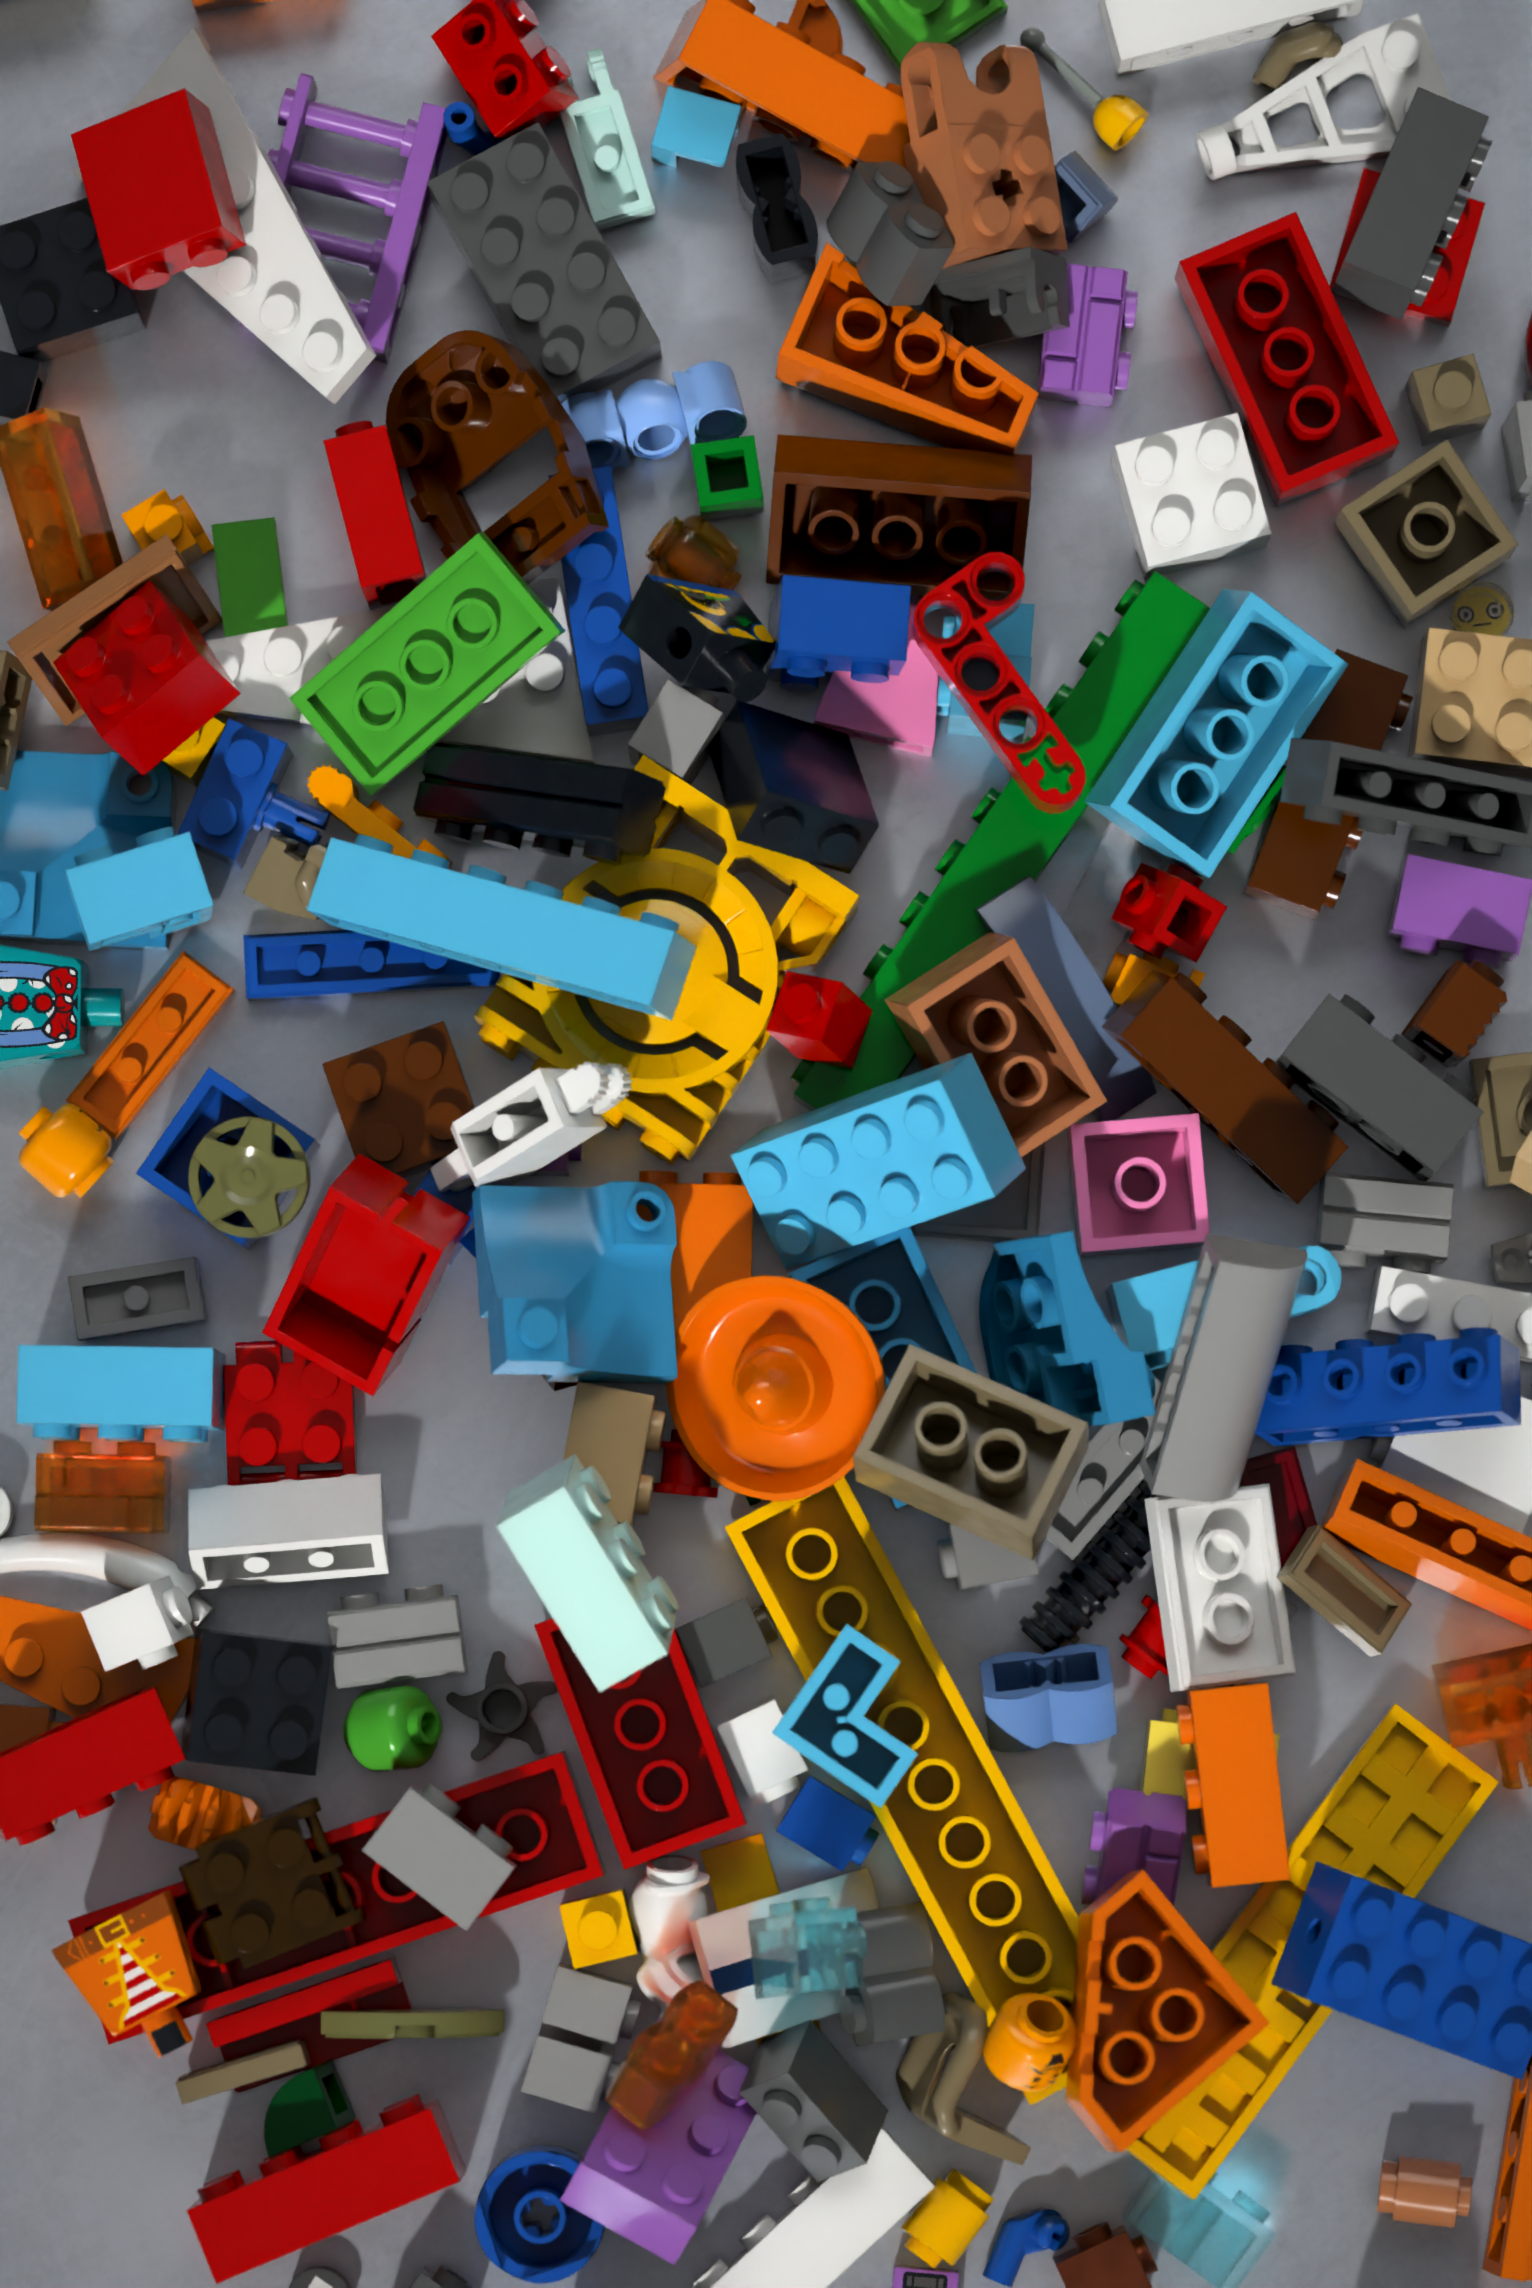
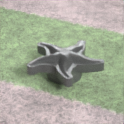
M496 1651L492 1654L486 1674L484 1690L469 1696H461L450 1692L446 1697L448 1704L466 1716L479 1721V1743L471 1751V1758L477 1762L482 1761L493 1753L507 1737L528 1743L536 1755L543 1754L545 1752V1745L539 1728L531 1714L545 1696L554 1695L558 1692L556 1683L552 1681L527 1682L516 1685L505 1670L506 1656L501 1651Z

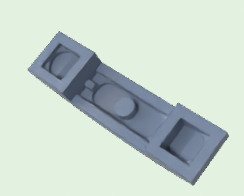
M1031 876L1024 877L974 909L987 932L1015 938L1107 1102L1093 1110L1098 1122L1116 1120L1156 1094L1157 1092L1149 1072L1102 1028L1105 1022L1117 1010V1007L1077 940Z

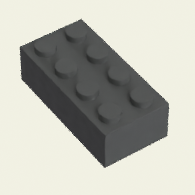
M539 122L427 181L434 206L509 342L531 362L560 403L578 393H597L662 357L659 338Z

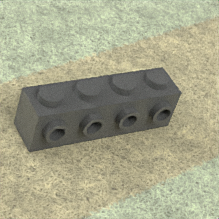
M1291 738L1280 802L1303 806V819L1341 825L1342 815L1344 814L1359 817L1358 830L1395 836L1396 826L1399 825L1412 828L1410 840L1448 846L1450 836L1465 839L1464 851L1498 857L1502 856L1503 845L1532 848V782L1333 741Z

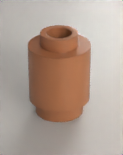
M1399 2155L1398 2162L1382 2160L1377 2212L1393 2214V2221L1454 2228L1456 2215L1469 2216L1473 2178L1460 2176L1461 2163L1402 2155Z

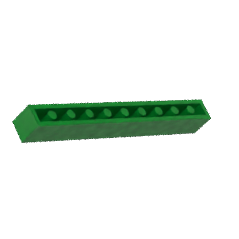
M1154 571L1145 585L1136 579L1132 582L1114 609L1115 612L1123 616L1121 621L1109 637L1101 631L1096 634L1078 662L1087 668L1074 689L1063 683L1045 708L1084 765L1086 782L1079 801L1065 812L1049 814L1038 810L1029 801L1013 777L1002 793L994 787L989 789L971 816V819L979 823L966 845L958 839L953 841L935 868V871L944 877L930 897L922 891L917 893L899 920V923L908 928L894 949L883 943L863 972V975L872 981L860 999L873 1012L853 1068L848 1069L802 1059L790 1078L799 1085L793 1094V1099L812 1111L895 1081L903 1076L916 1057V1054L884 999L987 934L988 932L974 909L1026 876H1031L1036 883L1089 806L1084 802L1205 618L1210 607L1156 571ZM1027 735L1022 743L1029 741L1032 737ZM1045 742L1033 757L1021 761V763L1028 767L1031 761L1036 758L1045 771L1044 781L1040 787L1045 792L1055 787L1061 794L1067 793L1065 786L1070 774L1066 770L1058 774L1051 771L1043 760L1045 750L1051 748V745Z

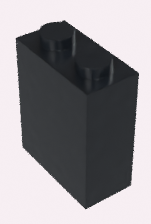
M737 700L709 747L710 756L737 840L850 874L878 829L879 822L849 735Z

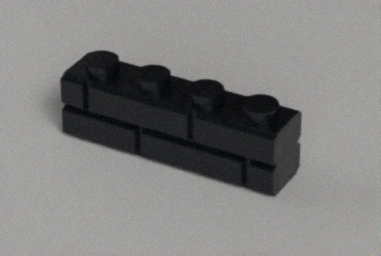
M436 743L427 751L422 771L425 780L419 783L413 810L417 817L435 823L434 834L446 839L471 843L473 832L484 834V842L511 850H520L522 839L534 841L532 846L534 850L567 858L570 857L572 847L584 848L582 856L607 864L620 865L623 854L640 857L650 854L656 825L653 821L655 817H659L666 788L662 781L630 768Z

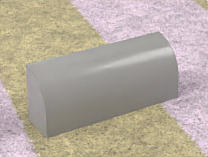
M1207 1233L1140 1462L1141 1469L1152 1494L1193 1501L1212 1502L1231 1498L1238 1492L1308 1255L1306 1250Z

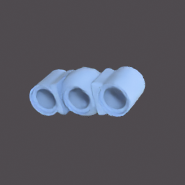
M718 361L701 362L691 366L685 372H672L675 386L657 379H641L626 387L616 401H614L611 388L604 389L601 393H578L567 398L561 404L585 441L592 469L611 466L613 471L618 466H630L627 452L644 459H662L678 450L687 437L691 446V444L738 438L746 429L747 418L735 376L730 366Z

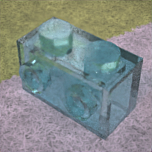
M831 1896L792 1900V1902L769 1905L770 1917L748 1921L756 1999L817 1994L864 1987L861 1961L866 1954V1935L862 1924L857 1921L855 1907L832 1909Z

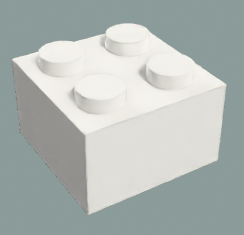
M1238 412L1114 446L1111 463L1144 580L1150 579L1154 571L1161 575H1166L1266 548L1272 533Z

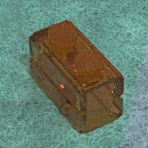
M53 1441V1453H37L35 1531L169 1534L171 1457L156 1455V1443L117 1442V1455L92 1454V1442Z

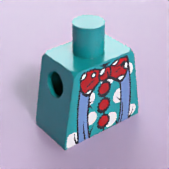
M0 945V1069L87 1054L88 1026L124 1025L125 998L123 988H88V965L81 959Z

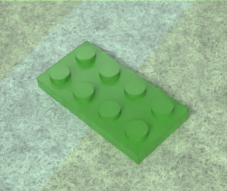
M480 532L293 694L290 700L370 796H374L566 630L484 532Z

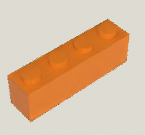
M1356 1459L1341 1476L1321 1526L1347 1547L1532 1631V1538L1362 1460Z

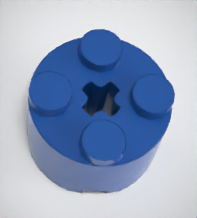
M530 2146L508 2155L491 2171L478 2195L475 2209V2229L484 2253L501 2270L518 2279L535 2284L552 2283L573 2275L583 2268L593 2256L601 2242L606 2226L559 2201L582 2160L579 2155L572 2150L557 2146ZM534 2198H541L545 2206L556 2205L559 2212L553 2215L550 2229L543 2230L539 2221L527 2222L525 2214L531 2210Z

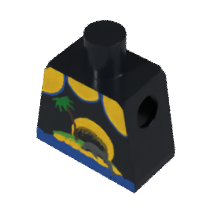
M646 574L618 628L673 678L687 687L732 694L740 702H748L758 697L767 683V676L763 669L774 650L775 640L742 597L732 589Z

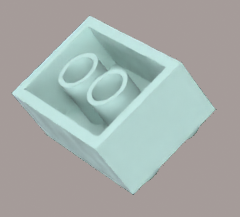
M576 1454L509 1491L496 1526L596 1688L601 1692L668 1654L676 1621L674 1612L679 1610V1607L666 1581L661 1576L652 1579L640 1560V1557L645 1555V1551L632 1526L627 1521L618 1524L606 1505V1502L611 1500V1496L601 1475L593 1466L584 1469Z

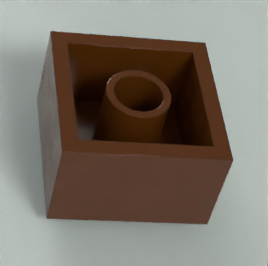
M444 1021L322 1064L355 1157L360 1153L396 1175L406 1178L429 1170L434 1162L438 1163L458 1148L450 1129L452 1122L473 1110L475 1105Z

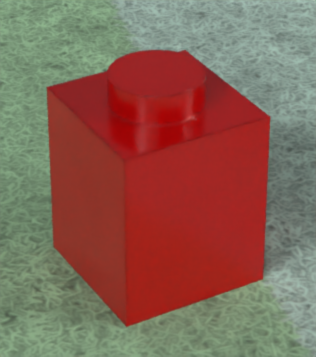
M787 971L766 1030L797 1058L852 1069L873 1010L843 982Z

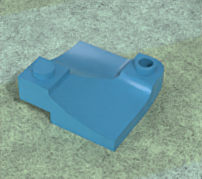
M16 751L8 791L0 790V939L39 941L41 944L87 946L65 879V870L76 867L74 857L84 852L111 846L113 855L135 849V846H137L136 838L148 832L165 827H173L175 833V783L170 770L163 762H159L146 773L152 780L150 790L143 795H135L130 792L129 784L131 779L140 773L115 751H110V753L106 754ZM146 933L105 947L168 950L169 933L149 939V935Z
M610 1181L604 1185L585 1188L479 1185L472 1192L480 1318H488L491 1374L546 1375V1382L671 1383L678 1377L671 1287V1260L673 1251L677 1246L675 1211L671 1199L661 1188L648 1182ZM637 1204L645 1205L650 1209L652 1213L651 1222L644 1221L637 1215Z
M1073 1231L1026 1236L991 1243L994 1247L993 1254L983 1278L979 1301L980 1329L990 1380L1088 1423V1426L1107 1425L1155 1415L1153 1403L1156 1390L1155 1379L1151 1368L1145 1362L1144 1351H1130L1105 1318L1085 1277Z

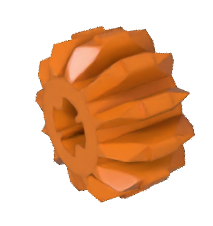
M174 1776L163 1782L159 1793L154 1796L149 1812L152 1815L148 1830L156 1839L195 1850L196 1845L258 1820L262 1809L251 1798Z

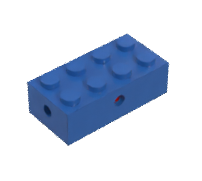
M1316 1861L1271 1984L1309 2001L1522 2080L1532 2054V1944Z

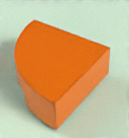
M797 0L788 24L805 32L811 38L809 46L829 57H831L832 53L842 54L843 40L841 29L825 0Z

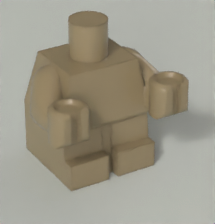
M284 835L271 836L243 893L275 911L319 920V917L306 909L329 843H326V845H313L310 847L307 855L298 850L300 842Z

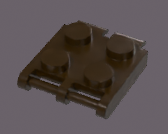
M317 1797L310 1798L199 1843L195 1847L198 1858L179 1866L180 1868L178 1869L195 1910L198 1911L217 1903L221 1911L203 1919L201 1922L218 1965L240 1958L244 1969L366 1919L362 1906H354L339 1867L344 1864L340 1852H332L317 1816V1812L322 1810ZM305 1818L320 1858L315 1860L298 1821ZM326 1872L342 1909V1912L338 1914L335 1912L321 1874Z

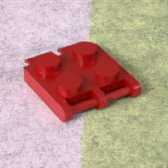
M276 1340L236 1342V1365H223L228 1485L271 1483L284 1479L331 1478L346 1474H357L354 1385L293 1351L294 1362L283 1363L282 1344ZM342 1463L343 1469L300 1471V1465ZM285 1466V1472L242 1474V1467Z

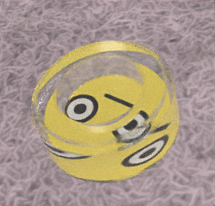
M1488 581L1472 582L1462 588L1452 600L1448 615L1449 624L1452 630L1505 636L1514 619L1513 602L1508 593L1495 583Z

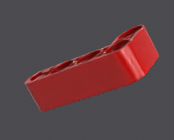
M989 552L978 557L928 592L918 602L913 618V636L921 651L1029 801L1038 810L1046 813H1062L1071 809L1079 801L1086 782L1085 768L1077 753L989 633L990 629L1009 617L1019 607L1025 587V574L1021 565L1012 556L1002 552ZM999 572L1010 579L1013 585V592L1003 600L992 601L980 594L977 588V581L986 573ZM936 609H947L958 617L960 629L948 638L935 637L926 630L924 625L925 617ZM984 661L995 668L998 681L990 689L977 691L965 684L961 674L962 670L969 663ZM1012 713L1024 714L1033 721L1036 734L1024 743L1010 742L1002 735L999 729L1000 721ZM1045 742H1048L1051 748L1045 750L1043 760L1051 771L1058 774L1066 770L1070 774L1065 786L1067 791L1065 794H1061L1055 787L1046 792L1040 787L1044 781L1045 771L1036 758L1031 761L1028 767L1021 763V761L1033 757Z

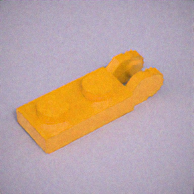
M323 764L322 767L316 766V770L310 771L311 775L307 777L309 783L306 784L310 788L308 791L310 795L313 794V799L318 800L319 806L322 805L324 810L331 812L335 819L355 835H367L387 842L394 846L392 854L410 859L413 850L416 849L435 854L450 861L448 869L453 864L447 856L427 840L423 839L415 847L401 836L398 830L404 823L377 800L374 799L368 808L359 802L358 787L344 773L339 774L338 768L334 769L332 765L325 766Z

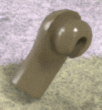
M1317 20L1282 31L1273 41L1252 80L1261 89L1272 93L1286 83L1297 63L1312 58L1318 62L1324 57H1335L1343 45L1342 38L1334 33L1332 25Z

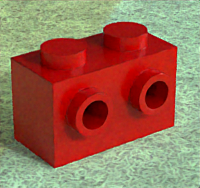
M473 0L431 35L494 137L504 140L537 122L544 128L579 99L567 80L571 76L567 63L555 49L545 46L535 30L539 26L538 18L524 0Z

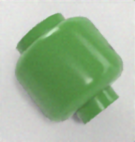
M411 1685L364 1691L354 1700L344 1719L343 1726L344 1741L348 1750L362 1767L373 1772L422 1767L432 1758L442 1731L441 1718L435 1709L434 1703L424 1691Z

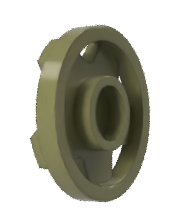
M250 1116L233 1118L210 1130L197 1145L190 1161L188 1173L190 1194L199 1213L218 1230L240 1238L265 1237L280 1231L291 1223L302 1210L307 1200L311 1181L307 1155L295 1136L271 1120ZM245 1128L240 1141L236 1145H229L218 1141L221 1137L232 1131ZM275 1134L286 1142L296 1159L279 1157L275 1154ZM202 1166L214 1178L212 1186L204 1196L200 1182ZM297 1188L292 1203L280 1216L279 1194ZM236 1211H242L253 1227L235 1226L222 1219Z

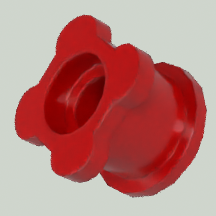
M672 1429L671 1441H661L660 1448H663L660 1483L653 1482L652 1492L717 1498L718 1488H711L712 1477L696 1463L689 1454L677 1430Z
M1146 1594L1141 1603L1148 1610L1128 1636L1122 1633L1118 1639L1127 1646L1121 1657L1152 1680L1158 1670L1167 1676L1168 1670L1159 1603Z

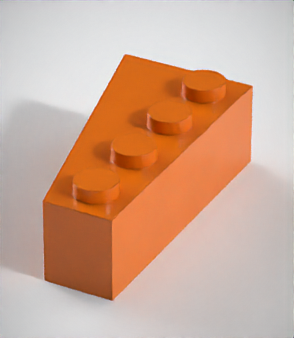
M826 243L778 353L777 380L945 448L1017 454L1033 418L1039 394L972 345L966 347L943 330V324L923 311L920 314L910 306H886L864 285L857 268L845 260V255L829 243Z

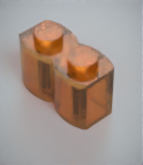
M703 1980L695 1981L682 1988L671 2000L661 2020L646 2028L635 2039L608 2087L606 2101L641 2130L652 2127L662 2121L674 2107L685 2086L694 2083L706 2073L735 2024L738 2008Z

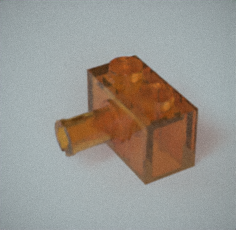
M1532 1643L1431 1665L1443 1724L1452 1749L1495 1739L1503 1787L1507 1789H1522L1518 1770L1519 1762H1522L1524 1776L1527 1778L1528 1786L1531 1787Z

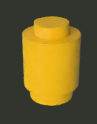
M952 2168L944 2180L937 2177L934 2181L935 2187L920 2200L901 2226L903 2230L911 2235L904 2244V2247L933 2269L938 2266L941 2260H944L952 2267L955 2265L990 2217L985 2211L994 2200L976 2184Z

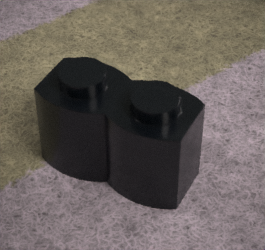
M782 133L739 144L736 153L737 190L745 211L753 220V246L761 270L771 282L813 272L817 265L818 231L813 212L801 196V169L795 149Z

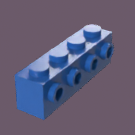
M1485 1327L1463 1329L1459 1331V1338L1436 1340L1434 1335L1425 1333L1403 1334L1397 1337V1344L1374 1346V1342L1370 1340L1346 1339L1336 1342L1335 1350L1313 1352L1312 1347L1305 1345H1282L1255 1434L1273 1446L1521 1425L1520 1349L1502 1335H1498L1497 1330Z

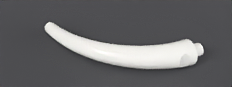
M70 1532L33 1533L0 1539V1574L19 1571L68 1572L107 1581L128 1591L170 1575L174 1587L178 1586L185 1593L192 1610L191 1622L197 1628L215 1610L214 1607L200 1596L203 1589L196 1590L193 1574L181 1572L178 1564L173 1560L130 1542L106 1536Z

